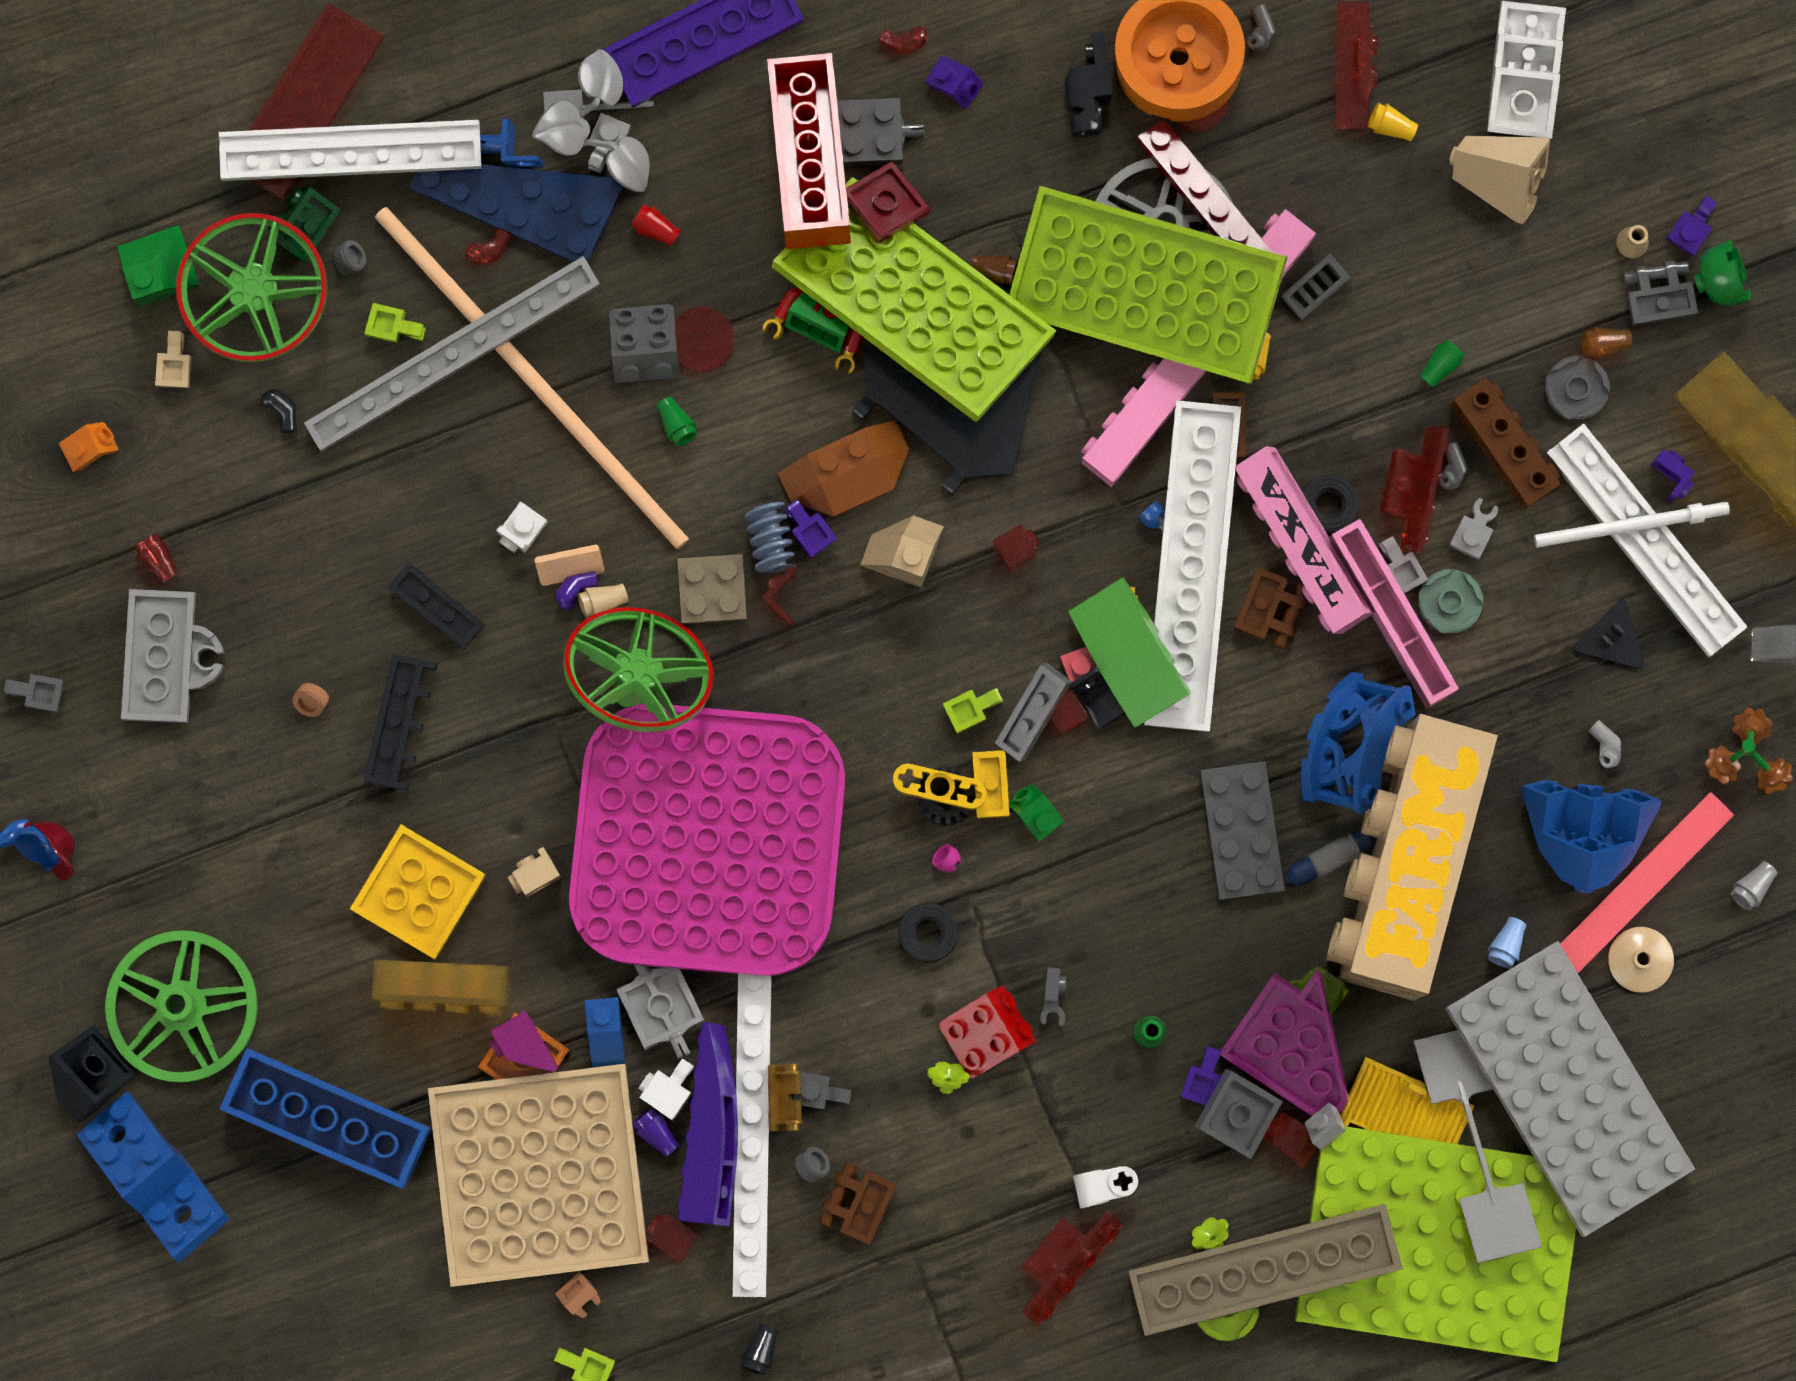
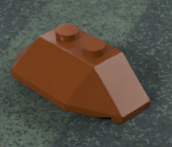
M892 420L866 427L806 454L778 472V476L791 503L798 500L805 508L835 517L893 491L909 452V447L897 421Z

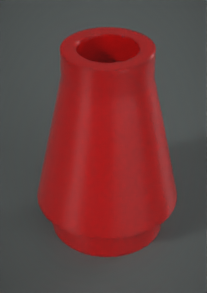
M645 204L642 205L631 224V227L637 230V234L666 243L669 246H672L681 231L654 206L650 208Z

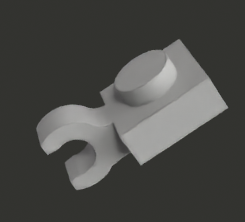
M601 113L589 139L612 141L618 144L621 138L628 136L631 125ZM592 146L595 149L588 162V165H590L589 169L601 174L606 163V157L612 149L609 147Z
M1393 536L1378 544L1384 556L1389 560L1390 564L1387 566L1403 593L1428 580L1414 553L1410 552L1404 556Z

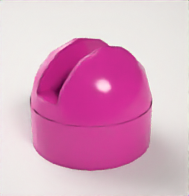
M950 844L942 845L932 858V864L945 873L956 871L955 864L961 863L960 854Z

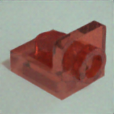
M1284 1112L1272 1120L1263 1139L1278 1148L1301 1168L1306 1165L1318 1149L1312 1143L1307 1128Z
M666 1213L663 1218L657 1214L646 1229L650 1233L647 1240L679 1263H681L699 1238V1235L669 1213Z

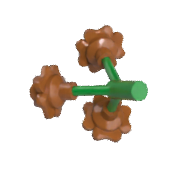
M1748 707L1742 714L1735 715L1734 717L1736 724L1733 726V732L1740 736L1743 742L1742 749L1734 753L1728 751L1722 745L1717 747V749L1711 748L1708 751V759L1704 764L1707 767L1709 776L1718 779L1725 785L1729 781L1734 782L1737 780V772L1741 769L1738 759L1743 756L1752 757L1761 766V770L1757 772L1759 778L1757 787L1760 790H1765L1767 795L1777 791L1782 792L1793 780L1791 775L1792 765L1788 762L1785 763L1783 758H1778L1772 762H1765L1755 751V745H1758L1762 739L1771 736L1769 728L1773 722L1765 716L1762 709L1754 711Z

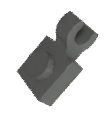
M30 674L29 683L6 679L3 692L7 695L26 697L24 706L27 708L58 713L64 680Z
M1047 967L1044 1007L1040 1015L1042 1025H1046V1017L1050 1012L1058 1014L1059 1026H1063L1065 1023V1013L1058 1006V996H1065L1066 977L1060 976L1061 968Z
M801 1072V1094L793 1095V1100H801V1106L825 1110L827 1100L850 1104L851 1090L829 1087L831 1080L829 1076Z

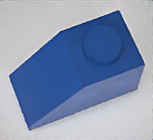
M616 997L585 1000L592 1068L626 1064L620 999Z

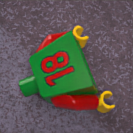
M797 286L788 290L774 312L775 318L769 319L763 324V332L766 333L771 325L777 324L778 331L773 339L778 340L784 334L782 323L786 321L785 327L831 350L840 353L841 349H844L843 356L837 359L835 366L836 370H838L840 360H850L851 368L848 373L850 374L855 367L854 360L852 359L853 354L858 353L863 336Z

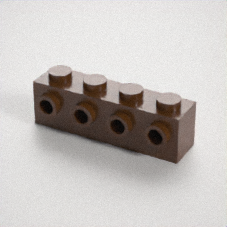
M1484 378L1456 397L1450 405L1525 511L1559 487L1560 482L1558 479L1560 474L1551 462L1546 463L1539 452L1542 450L1536 439L1532 435L1527 437L1520 427L1523 425V422L1518 413L1513 408L1509 410L1502 401L1504 395L1495 382L1490 384L1487 378Z

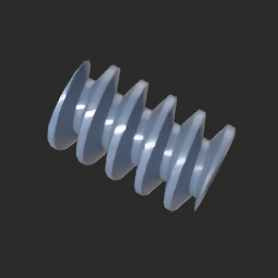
M784 502L763 504L754 507L745 515L747 521L754 522L748 526L747 530L750 534L756 535L750 539V545L758 547L752 553L754 559L761 560L755 564L757 572L778 573L791 570L797 566L787 564L786 560L795 555L794 552L784 551V547L792 543V540L783 539L781 536L790 530L789 527L779 526V522L787 518V514L777 513V509L785 505Z

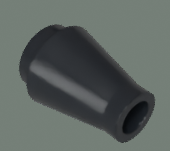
M760 1323L758 1330L740 1356L743 1359L740 1367L752 1373L765 1376L767 1369L772 1367L778 1330Z

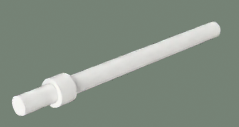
M1728 502L1702 506V503L1687 505V509L1534 535L1536 548L1688 521L1690 524L1701 523L1705 521V518L1728 515L1730 513Z

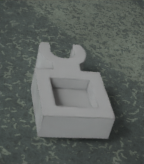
M1481 498L1472 507L1473 519L1464 515L1449 544L1450 547L1476 560L1480 559L1493 532V529L1485 525L1487 522L1492 521L1498 513L1497 506H1494L1488 515L1481 513L1480 505L1483 502Z

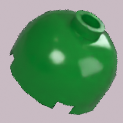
M1732 239L1709 248L1700 259V273L1694 275L1700 293L1706 292L1712 302L1727 307L1751 301V290H1744L1742 284L1748 280L1746 270L1737 246L1733 247L1734 241Z

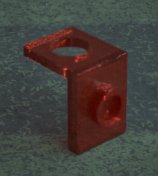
M794 566L783 576L777 573L767 583L766 587L769 590L762 596V601L790 628L794 625V621L773 599L798 575V571Z

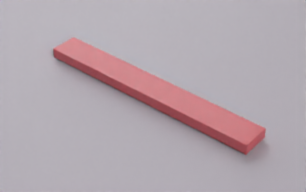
M1712 792L1708 793L1560 943L1577 973L1734 816Z

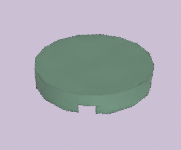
M1444 569L1434 573L1423 583L1418 594V609L1421 618L1431 629L1442 634H1457L1466 631L1478 620L1482 611L1483 594L1479 584L1471 575L1459 570Z

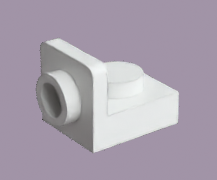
M520 501L504 525H500L496 530L498 535L502 537L499 542L514 553L517 549L526 553L548 521Z

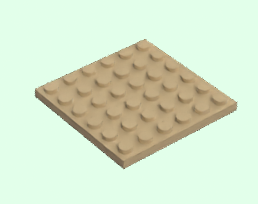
M626 1064L428 1088L451 1287L649 1262Z

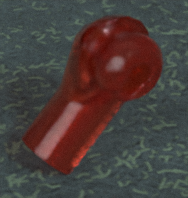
M498 228L489 243L469 244L465 249V256L477 265L496 262L512 236Z

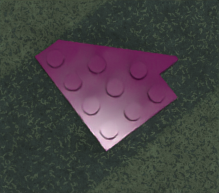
M1317 969L1302 991L1274 973L1220 1051V1055L1311 1116L1327 1103L1336 1107L1340 1113L1348 1102L1349 1097L1322 973Z

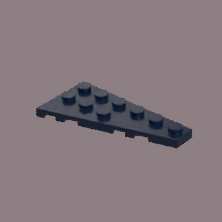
M482 164V169L416 172L409 188L420 195L567 261L574 262L584 256L589 263L624 186L614 178Z

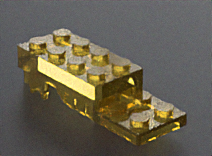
M1724 351L1674 396L1724 451L1728 452L1729 457L1734 463H1738L1743 473L1748 475L1753 483L1767 493L1774 501L1775 512L1783 516L1789 527H1796V420L1773 395L1767 399Z

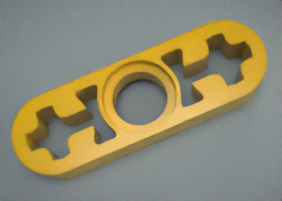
M913 764L899 766L893 775L894 787L905 795L968 810L978 809L986 801V788L982 782L976 779ZM910 770L913 772L914 778L922 780V773L929 774L925 782V793L918 792L921 787L919 784L911 783L909 788L903 787V781L898 780L899 775H905L906 771ZM940 777L948 781L950 789L947 794L936 796L931 792L930 784L935 778ZM954 781L962 782L959 786V789L969 790L970 786H976V791L981 794V798H976L973 803H968L967 796L957 794V801L951 800L950 798L955 789Z

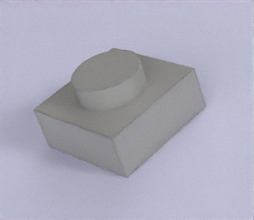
M1327 1103L1305 1122L1312 1143L1320 1150L1324 1149L1346 1130L1338 1109L1330 1103Z

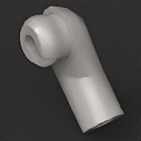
M1598 720L1588 732L1600 742V764L1605 768H1612L1618 765L1621 759V740Z

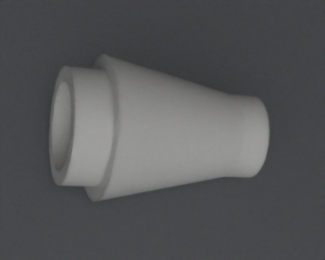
M1763 861L1757 868L1733 884L1734 890L1731 892V896L1734 901L1747 910H1751L1754 906L1758 907L1773 879L1778 874L1776 869Z

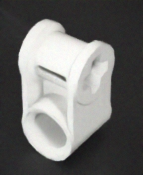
M1126 1166L1103 1171L1100 1169L1073 1176L1080 1208L1131 1195L1138 1185L1136 1173ZM1124 1172L1126 1177L1132 1176L1133 1183L1128 1184L1127 1191H1122L1120 1186H1114L1113 1181L1118 1179V1173Z

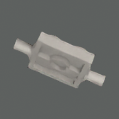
M634 965L639 975L631 983L617 989V992L644 1049L647 1050L660 1043L671 1042L678 1059L684 1057L679 1045H681L686 1056L689 1055L691 1052L685 1043L683 1035L689 1029L705 1021L681 970L674 968L650 969V966Z

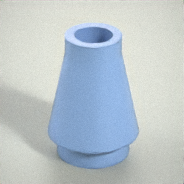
M1514 917L1508 918L1502 930L1488 947L1490 952L1488 959L1492 963L1510 969L1514 963L1518 962L1523 935L1527 926L1526 923Z

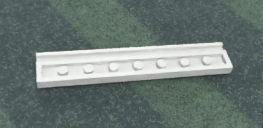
M479 120L219 132L220 175L222 181L482 169Z
M1582 424L1546 453V456L1600 523L1656 514L1585 424ZM1666 525L1611 535L1708 657L1712 656L1747 628L1746 624Z

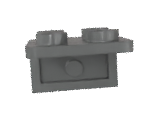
M672 305L612 309L609 312L611 354L615 383L680 378L675 315Z

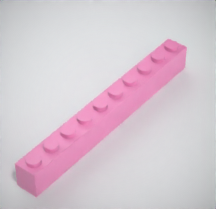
M1285 209L1280 216L1275 213L1265 224L1263 229L1267 232L1262 237V240L1273 253L1288 257L1283 273L1284 276L1313 241L1316 233ZM1165 358L1159 365L1153 362L1143 374L1142 378L1146 381L1139 390L1133 387L1122 400L1125 407L1118 415L1112 412L1101 427L1105 431L1097 440L1092 437L1084 446L1081 452L1085 456L1081 464L1110 487H1113L1174 412L1176 400L1183 401L1206 370Z

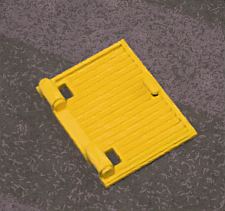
M1365 1057L1348 1095V1102L1340 1113L1342 1122L1347 1127L1349 1122L1366 1130L1458 1144L1468 1121L1464 1106L1459 1100L1452 1099L1431 1104L1425 1083ZM1469 1103L1470 1108H1471V1111H1472L1473 1108H1474V1105H1472V1104Z

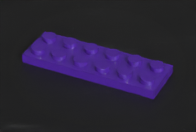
M700 0L603 50L613 58L619 67L623 79V91L630 105L634 108L803 23L804 17L795 0Z

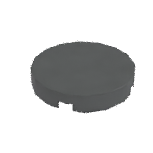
M1576 355L1563 358L1555 364L1545 379L1544 387L1545 397L1551 409L1564 419L1573 421L1589 419L1600 412L1608 400L1610 391L1607 373L1601 365L1594 360Z

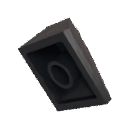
M94 1025L48 1058L57 1100L79 1124L104 1106L137 1074L133 1067Z

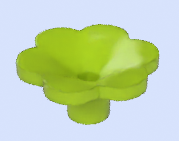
M938 1062L935 1067L929 1068L927 1076L933 1079L932 1083L940 1087V1091L945 1094L952 1093L953 1089L960 1088L961 1084L969 1081V1074L964 1072V1067L956 1063Z
M1213 1217L1206 1219L1201 1226L1196 1227L1192 1231L1194 1238L1192 1240L1193 1247L1195 1249L1204 1248L1205 1250L1224 1246L1223 1241L1229 1235L1227 1231L1229 1227L1228 1222L1225 1219L1216 1220Z

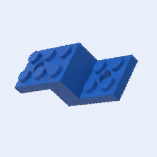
M128 1091L76 1134L121 1197L143 1216L169 1254L178 1263L230 1220L183 1155L163 1138ZM126 1130L125 1137L120 1142L114 1143L116 1135ZM191 1210L190 1218L184 1223H179L182 1214Z

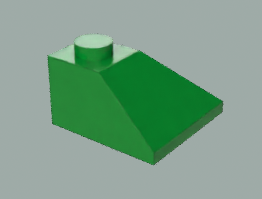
M179 225L117 246L128 287L138 307L177 294L176 281L178 270L187 251ZM193 264L188 277L187 291L200 286Z

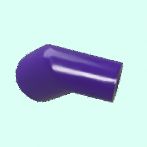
M595 571L571 575L564 580L556 591L555 596L561 609H572L576 605L575 597L580 590L598 587Z

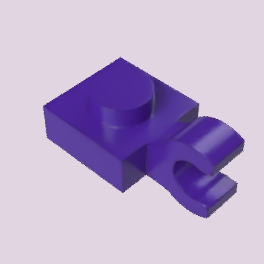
M1706 196L1694 215L1684 211L1666 240L1693 257L1712 229V227L1704 222L1717 202Z
M798 500L792 502L784 510L789 520L797 526L790 534L809 559L836 541L837 537L820 514L816 513L810 518Z
M1207 1046L1200 1068L1190 1065L1180 1097L1203 1105L1207 1104L1222 1077L1213 1073L1220 1050Z

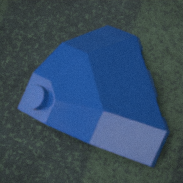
M1549 780L1538 781L1522 787L1523 798L1539 852L1563 882L1573 885L1576 891L1582 893H1592L1595 889L1608 886L1632 862L1661 806V800L1634 789L1623 788L1622 791L1617 793H1604L1603 786L1577 784L1575 790L1558 784L1557 781Z

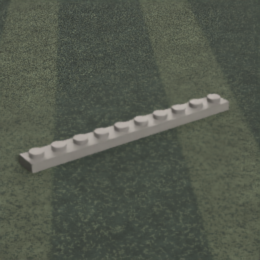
M583 256L304 422L319 450L323 452L600 287L601 284Z

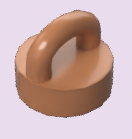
M312 683L302 684L293 696L295 708L301 714L308 717L319 716L329 701L326 691Z

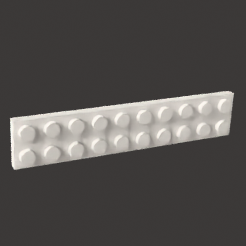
M1176 400L1154 624L1159 630L1157 635L1175 660L1173 665L1191 693L1145 721V726L1210 732L1241 407Z

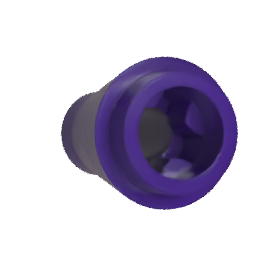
M652 1107L643 1112L632 1124L636 1129L635 1134L657 1149L664 1157L668 1156L679 1146L661 1112H656Z

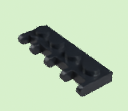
M392 654L364 782L409 791V784L398 781L403 761L416 762L417 756L407 754L405 750L410 729L423 731L424 724L412 721L417 698L430 699L431 692L420 690L424 668L436 671L437 663Z

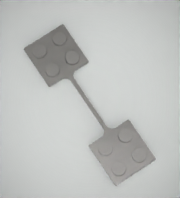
M1455 1030L1413 1041L1431 1104L1452 1099L1459 1100L1463 1104L1486 1182V1189L1480 1194L1459 1199L1477 1264L1541 1248L1542 1245L1524 1184L1521 1183L1505 1188H1497L1492 1184L1469 1105V1098L1473 1094L1492 1090L1493 1088L1459 1031Z

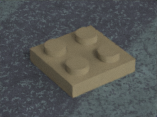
M743 554L677 559L681 622L683 625L747 620Z

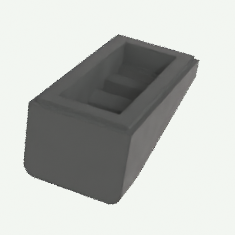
M1328 254L1280 297L1302 321L1352 277L1332 254ZM1327 265L1339 278L1337 282L1334 283L1323 270ZM1318 274L1329 287L1325 292L1313 279L1315 275ZM1306 283L1318 294L1319 297L1316 300L1304 289L1303 286ZM1296 291L1309 304L1307 308L1304 309L1293 296Z

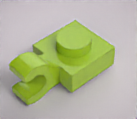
M373 303L365 335L398 344L400 335L423 341L426 328L423 327V324L404 320L406 314L404 310Z
M997 688L976 698L973 690H970L943 703V706L957 734L987 720L983 711L1002 703L1003 699Z
M559 1347L554 1361L575 1369L572 1379L575 1381H607L615 1363V1360L587 1348H584L580 1357Z

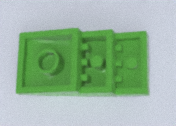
M1124 577L1068 611L1102 676L1135 728L1191 693L1173 665L1175 660L1157 635L1159 630Z

